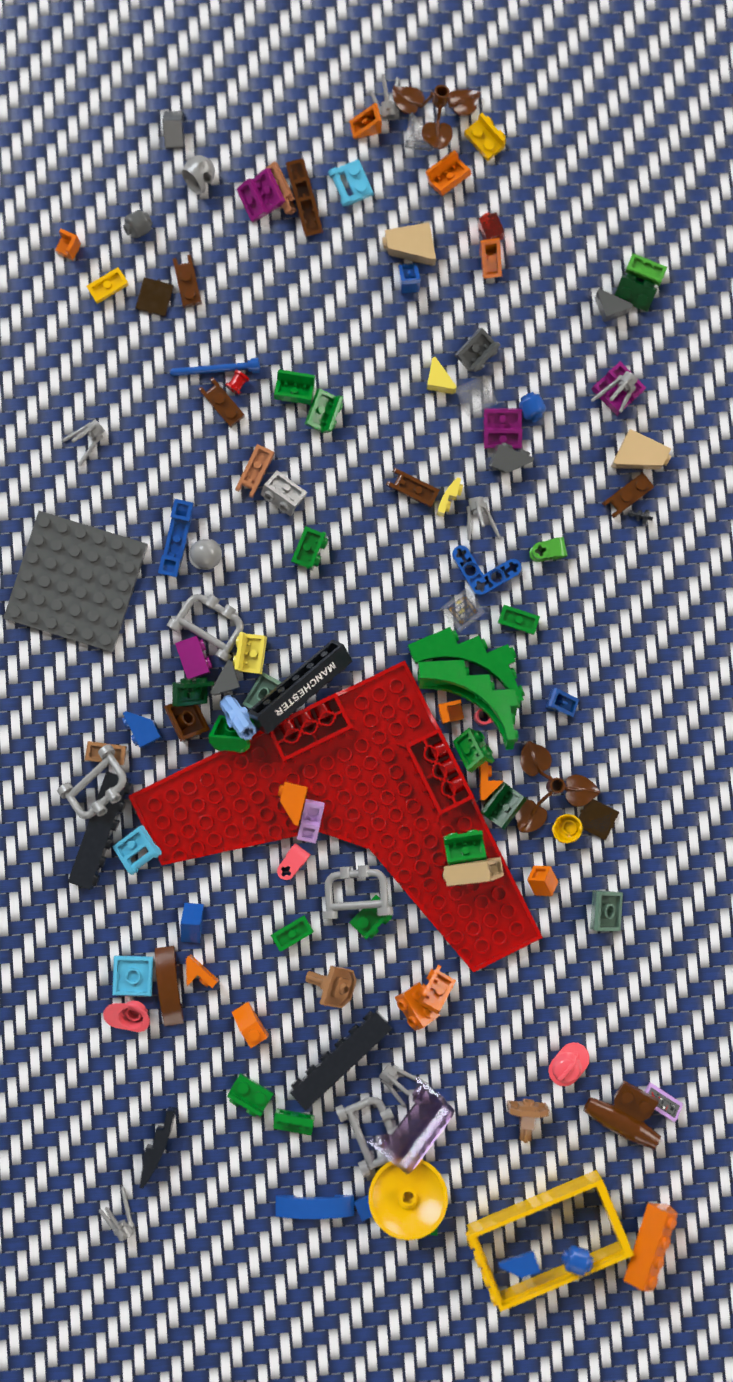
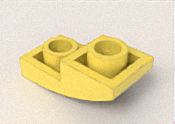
M457 477L444 493L437 515L444 517L445 511L449 512L451 501L448 499L456 500L457 495L461 496L463 485L460 484L461 478Z

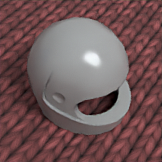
M201 155L191 157L182 169L184 181L194 193L199 195L205 192V182L211 183L215 175V168L211 160Z
M213 539L199 540L189 550V560L198 569H212L221 561V547Z

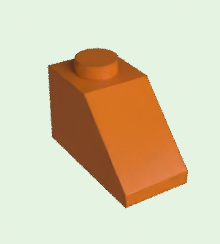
M284 782V785H280L278 796L281 797L280 802L292 822L298 826L308 787Z
M249 1002L232 1011L237 1026L250 1048L268 1038V1032Z

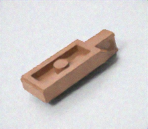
M273 162L266 168H270L286 201L279 208H283L286 214L292 215L297 211L292 202L294 200L292 191L278 163Z

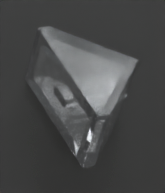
M413 112L409 114L405 148L425 151L434 150L432 146L423 140L421 134L423 125Z

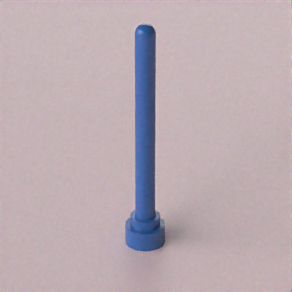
M251 358V360H247L245 363L173 368L170 370V375L181 376L235 370H248V372L260 373L259 358Z

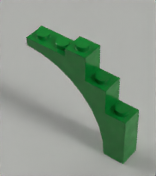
M451 627L407 646L414 664L441 658L464 660L488 671L499 680L506 690L515 689L516 697H520V702L524 700L523 696H525L523 688L521 685L518 686L515 681L517 678L514 668L509 667V665L516 662L514 658H517L513 647L509 648L508 644L487 653L488 647L484 638L480 639V636H476L458 644L459 637L456 631H452Z
M464 660L418 662L419 689H436L450 692L476 704L497 726L503 738L505 749H514V744L518 741V731L514 730L513 725H515L517 708H520V697H516L515 689L495 690L494 682L490 680V674L469 675V668L465 667Z

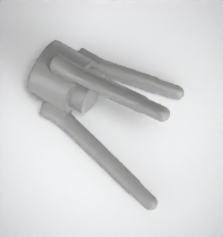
M382 74L385 101L380 106L373 90H370L373 102L378 105L382 120H392L398 114V108L395 103L392 104V101L389 100L385 74ZM398 77L395 79V86L399 87Z
M626 371L623 376L619 375L615 381L600 391L591 401L594 402L618 384L619 388L610 397V401H613L622 390L625 392L628 390L619 409V412H622L632 392L636 389L635 384L638 379L634 374Z
M96 419L62 439L63 442H66L73 438L71 441L75 442L86 434L91 439L96 438L81 458L78 466L84 463L97 443L103 438L102 433L105 430Z
M481 496L469 499V506L466 507L467 539L471 540L472 512L473 515L479 516L481 526L485 527L484 511L494 533L500 539L501 536L488 510L487 502H484Z
M388 1064L379 1077L397 1101L405 1107L406 1104L391 1086L395 1084L402 1092L410 1096V1092L397 1081L399 1077L397 1073L425 1086H428V1082L399 1069L395 1064L392 1067Z
M121 1187L127 1222L125 1219L117 1222L108 1207H105L108 1216L102 1209H99V1213L113 1230L119 1241H124L133 1235L131 1228L135 1225L131 1218L125 1188Z

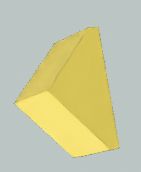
M433 357L427 390L454 394L457 386L438 359Z

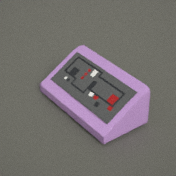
M649 1082L644 1092L659 1099L655 1110L676 1122L683 1103Z

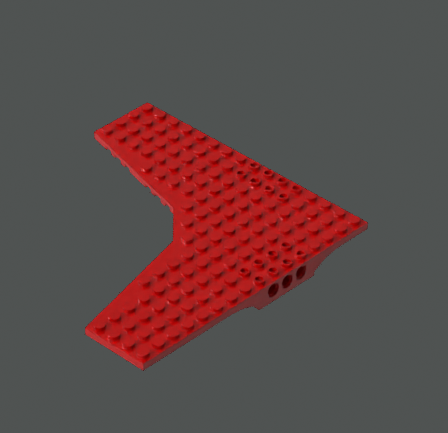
M405 660L291 714L290 717L282 721L268 734L261 730L256 732L250 739V748L243 753L219 751L129 795V799L141 824L144 825L155 845L161 849L162 854L158 856L161 865L298 836L300 824L298 826L294 825L280 802L281 797L278 796L280 785H284V782L308 787L306 799L325 803L319 832L370 849L473 972L543 938L481 814L470 787ZM469 830L482 831L486 859L501 857L504 876L487 882L447 886L443 878L444 866L448 865L444 836L450 833L462 834Z

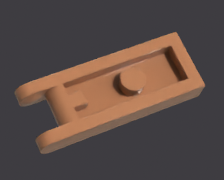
M257 444L235 490L239 492L243 485L251 489L249 497L253 498L275 453Z

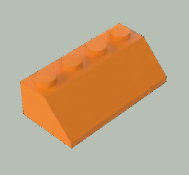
M647 1204L633 1248L634 1255L631 1256L623 1281L643 1292L653 1291L656 1288L659 1271L664 1265V1255L670 1246V1236L676 1226L678 1214L670 1205Z

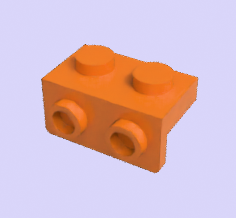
M455 150L426 171L429 185L441 196L471 175L470 168L459 160L458 153Z
M440 965L435 970H430L426 978L429 980L427 986L423 984L418 992V995L421 996L418 1003L436 1014H439L456 982L455 979L440 971L442 967Z
M420 982L395 997L398 1008L403 1011L409 1026L415 1031L426 1027L440 1016L418 1003L421 997L418 995V992L422 987Z

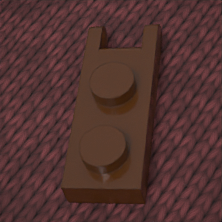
M187 255L188 263L179 265L177 258H172L183 308L202 304L191 255Z
M212 377L210 381L214 385L206 392L202 387L198 388V390L228 426L232 428L245 417V414Z
M394 468L392 472L399 476L395 484L387 481L386 486L431 508L440 490Z
M642 472L602 504L606 506L611 502L617 510L611 515L615 518L651 491L654 486Z

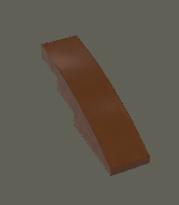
M304 158L286 162L290 184L305 237L323 233Z

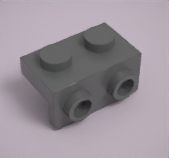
M479 328L457 351L455 356L468 371L478 372L485 366L488 358H492L497 354V349L501 344L494 342L483 328Z

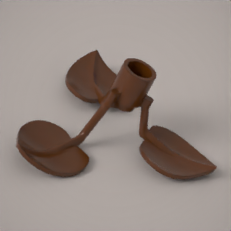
M438 85L435 87L434 92H431L430 96L424 101L423 93L417 88L393 86L392 94L396 107L401 112L411 115L418 111V107L423 108L432 99L434 106L438 108L436 123H426L422 128L421 134L427 144L435 149H443L451 142L453 131L448 123H440L442 108L448 103V107H453V111L457 115L469 116L475 112L481 92L467 89L450 92L447 86Z
M531 741L526 742L521 751V768L528 776H535L540 773L541 776L549 780L546 784L548 793L537 804L532 800H526L515 815L518 830L523 833L535 831L545 823L547 811L539 806L552 794H558L565 790L567 802L575 807L588 804L600 794L598 787L582 775L575 774L569 776L566 779L565 785L561 778H552V776L545 774L543 771L549 769L552 763L551 754L543 746Z

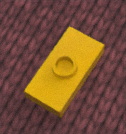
M119 267L86 287L98 304L129 286V283Z

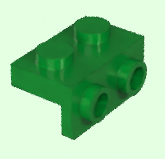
M278 370L274 399L311 405L315 388V375Z
M317 389L305 425L322 433L334 430L337 424V414L343 407V396H335L322 389Z
M305 526L291 562L312 571L314 566L318 567L321 556H319L321 549L325 550L329 540L326 538V532L321 533Z
M469 830L462 834L450 833L444 836L448 865L486 860L482 831Z

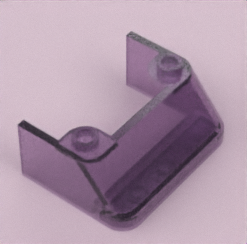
M419 1078L415 1079L419 1086L412 1094L415 1104L392 1135H381L376 1143L371 1139L368 1142L406 1174L411 1173L454 1114V1109Z

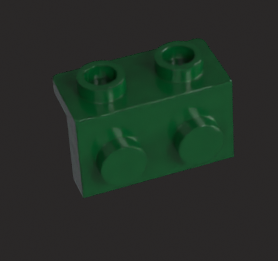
M627 273V275L622 274L614 295L633 304V307L648 312L657 292V287H654L655 284L648 280H644V282L639 281L637 276Z
M196 677V681H192L190 678H182L180 682L172 683V706L207 704L208 686H214V682L207 681V677Z
M503 782L496 788L492 798L484 804L481 813L505 830L527 799Z

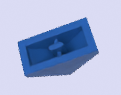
M417 263L399 264L401 294L420 292L421 282Z
M553 688L550 691L545 708L574 717L579 699L558 688Z
M184 903L180 923L181 942L201 943L204 904Z

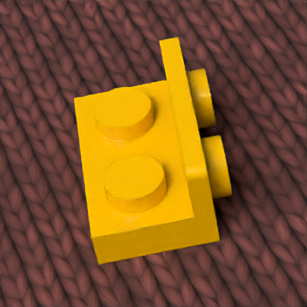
M483 113L479 115L476 122L464 131L465 137L487 162L505 148L506 137L501 130H497L491 118Z

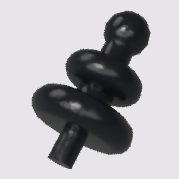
M648 509L645 510L644 514H642V510H638L637 513L633 510L628 511L629 517H636L637 522L642 519L643 525H646L648 520L653 521V517L649 516L650 511Z

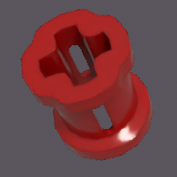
M235 370V375L225 386L231 392L239 395L242 386L250 379L241 371Z

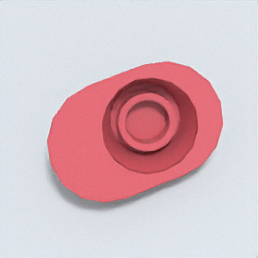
M135 1000L128 1001L126 1004H110L103 1013L106 1023L117 1029L142 1032L150 1024L148 1009L141 1002Z
M572 1042L566 1044L549 1065L548 1072L551 1080L559 1086H569L576 1082L589 1064L590 1056L588 1050L580 1043Z

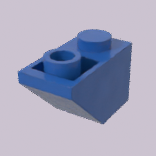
M127 711L123 712V723L127 729H131L133 733L131 739L135 746L139 745L140 748H144L163 738L154 720Z

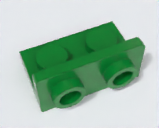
M468 728L453 741V744L467 771L472 773L485 761L493 763L495 760L492 756V750L484 741V735L478 730L475 731Z
M375 895L371 900H380V898ZM377 908L361 909L349 923L365 939L368 937L372 939L379 932L377 928L382 923L386 925L393 916H378Z
M240 1073L227 1097L233 1105L237 1107L241 1105L246 1108L248 1114L254 1117L256 1115L261 1117L274 1093Z
M276 1108L273 1128L311 1135L315 1115Z

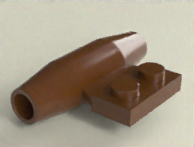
M623 1080L614 1095V1105L592 1097L587 1100L583 1111L603 1127L630 1142L653 1150L659 1144L661 1135L643 1122L650 1118L659 1103V1099Z

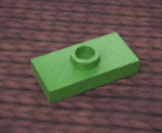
M633 253L625 272L660 286L667 267Z

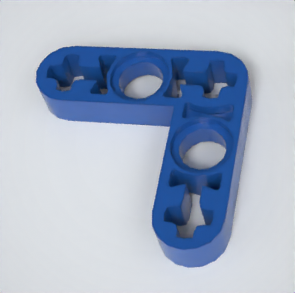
M459 545L452 552L454 562L472 592L477 596L487 594L516 577L522 570V565L518 560L510 559L483 575L467 547ZM458 550L461 552L465 551V560L470 559L471 561L461 566L464 561L461 557H456ZM509 564L517 565L516 572H508L506 575L509 577L506 578L501 568H504V571H506L510 567ZM473 566L476 569V573L469 576L466 574L465 568ZM495 572L500 573L502 576V580L498 583L493 582L491 579V575ZM487 577L492 587H489V584H487L483 588L484 591L476 590L477 583H485L487 580L484 578Z

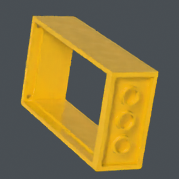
M597 1170L467 1224L468 1231L465 1232L470 1249L475 1248L473 1251L478 1268H483L480 1270L486 1288L490 1286L488 1288L490 1298L494 1307L498 1305L500 1312L584 1277L567 1272L563 1264L500 1291L478 1236L595 1187L617 1242L590 1253V1256L593 1257L590 1272H586L584 1276L634 1255L603 1179Z

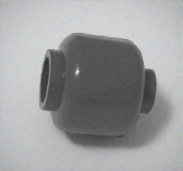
M136 210L125 216L123 228L127 235L137 239L150 232L152 220L147 212Z

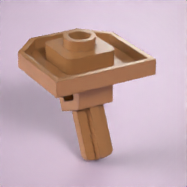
M330 966L328 975L308 971L305 979L306 982L317 985L323 990L319 1004L343 1008L351 1000L357 982L354 970L337 966Z
M532 1099L507 1101L509 1114L520 1117V1141L524 1143L531 1141L535 1119L549 1116L547 1104L535 1102Z

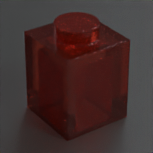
M497 212L483 214L479 218L477 225L483 240L496 238L503 240L505 232Z

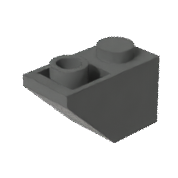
M502 442V445L498 444L495 446L488 467L503 473H509L533 462L534 457H531L528 451L520 449L518 452L512 449V445Z

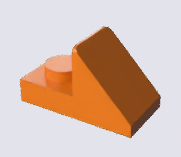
M500 239L481 240L479 255L482 262L483 279L502 277Z
M487 761L479 766V800H485L503 782L488 781V777H492V766L488 765Z
M191 954L186 958L187 986L198 975L201 977L199 981L204 986L213 988L219 979Z

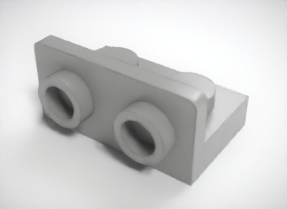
M278 471L264 484L261 496L266 501L271 502L289 516L294 513L295 508L307 494L304 489Z

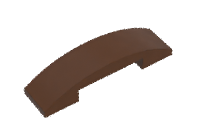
M175 947L155 948L157 985L164 1026L184 1024L176 971Z

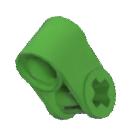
M564 537L536 543L529 551L530 558L535 562L567 557ZM538 549L539 551H543V553L540 555L539 553H535V551Z

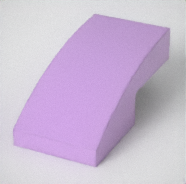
M310 799L305 800L297 840L316 844L325 803Z

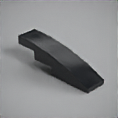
M168 1107L165 1125H158L156 1128L154 1145L147 1144L145 1148L139 1188L143 1189L166 1149L174 1124L176 1107Z

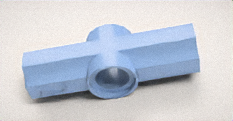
M231 695L224 696L220 701V708L226 716L229 728L233 727L240 738L244 740L251 739L256 734V728L250 721L247 708L241 707L235 697Z

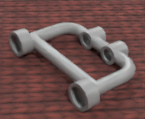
M202 594L190 596L174 620L170 619L166 626L177 633H180L183 627L219 648L215 656L227 663L228 659L230 660L232 657L229 653L236 644L239 633L243 632L244 624L242 619L234 614L236 609L228 604L225 607L218 604L220 600L211 594L209 597ZM195 602H202L210 609L215 610L236 624V629L227 644L184 619Z
M110 744L100 748L98 754L102 761L75 787L71 783H64L57 790L62 799L66 798L76 814L82 819H90L96 814L97 816L104 815L107 812L105 805L109 802L112 804L117 803L121 799L119 793L125 787L127 781L126 774L114 757L116 752ZM108 765H111L119 777L117 785L109 788L102 799L92 804L90 810L84 811L75 796Z
M369 865L358 866V870H351V867H340V871L333 872L326 878V911L322 912L323 919H338V911L369 908H377L378 916L393 915V907H389L387 879L382 871L370 869ZM377 877L379 879L380 900L333 903L332 883L334 880Z
M368 1097L345 1108L343 1105L335 1107L340 1122L349 1120L365 1160L358 1162L363 1177L371 1175L370 1170L398 1157L401 1151L399 1138L402 1137L398 1125L393 1126L391 1121L394 1119L390 1107L386 1109L382 1100L377 1097ZM369 1105L377 1106L393 1144L392 1152L373 1160L354 1112Z

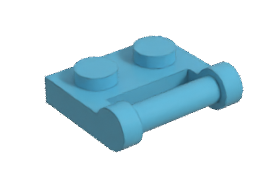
M359 159L328 171L340 194V201L343 207L373 196V190ZM343 174L353 194L351 196H348L340 176Z
M144 825L139 826L112 846L131 875L138 872V869L152 858H157L162 854L161 849L155 845ZM145 847L148 849L149 852L137 861H131L130 858Z

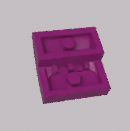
M265 168L253 179L248 178L236 189L251 222L263 218L286 202L270 168Z
M620 361L591 390L597 395L615 381L619 375L623 376L626 371H631ZM639 380L636 382V389L632 392L625 408L646 389ZM618 384L600 397L616 416L621 413L619 409L628 393V390L627 392L622 390L613 401H610V397L619 388Z
M484 408V449L495 448L498 444L502 445V442L512 445L513 448H522V409Z

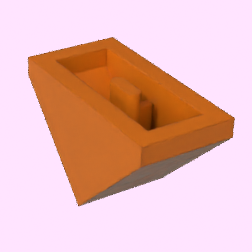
M377 103L372 104L349 121L354 139L382 133V120Z

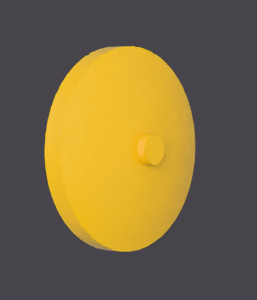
M400 1157L389 1161L378 1170L371 1182L369 1189L371 1214L377 1225L394 1238L416 1240L429 1235L439 1226L447 1209L448 1194L445 1182L436 1168L422 1159Z

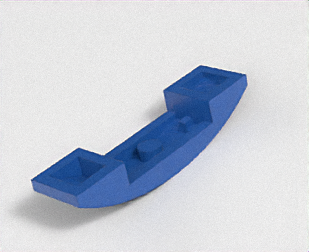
M174 499L171 523L164 554L160 561L159 574L172 577L178 576L191 524L194 505L192 502Z
M276 1195V1217L333 1219L354 1216V1195H334V1197Z

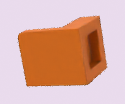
M60 228L61 239L55 251L66 258L74 260L81 243L77 235Z
M461 699L438 704L442 724L464 719Z
M533 866L527 879L536 896H553L558 884L551 866Z

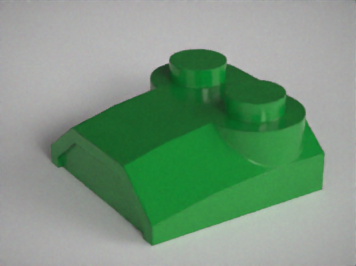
M219 715L209 734V743L212 744V747L218 751H235L238 753L248 750L250 748V739L244 740L240 738L233 727L229 728L226 716Z

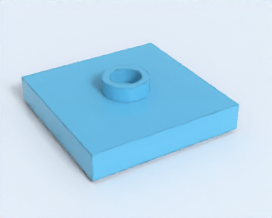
M115 955L112 995L152 996L154 956Z

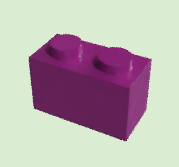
M194 636L175 643L187 678L194 680L196 677L211 674L210 669L213 667L210 658L205 657L204 651L206 646L203 639L199 640L198 636Z

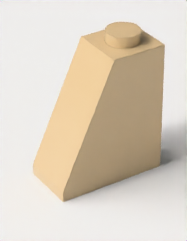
M429 222L385 230L382 244L383 249L387 248L388 255L430 266L435 265L436 255Z
M629 429L611 467L660 470L663 465L667 466L671 455H669L671 448Z
M501 857L444 866L443 878L447 886L487 882L504 876Z

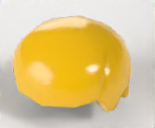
M571 814L559 816L552 827L554 837L559 842L567 844L577 841L583 831L581 820Z

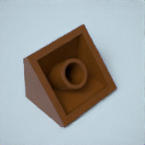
M171 703L164 706L180 742H187L210 730L198 704L177 707L172 706Z

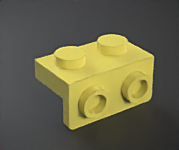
M244 632L239 633L236 639L237 654L233 659V666L236 671L262 674L267 636L246 634Z

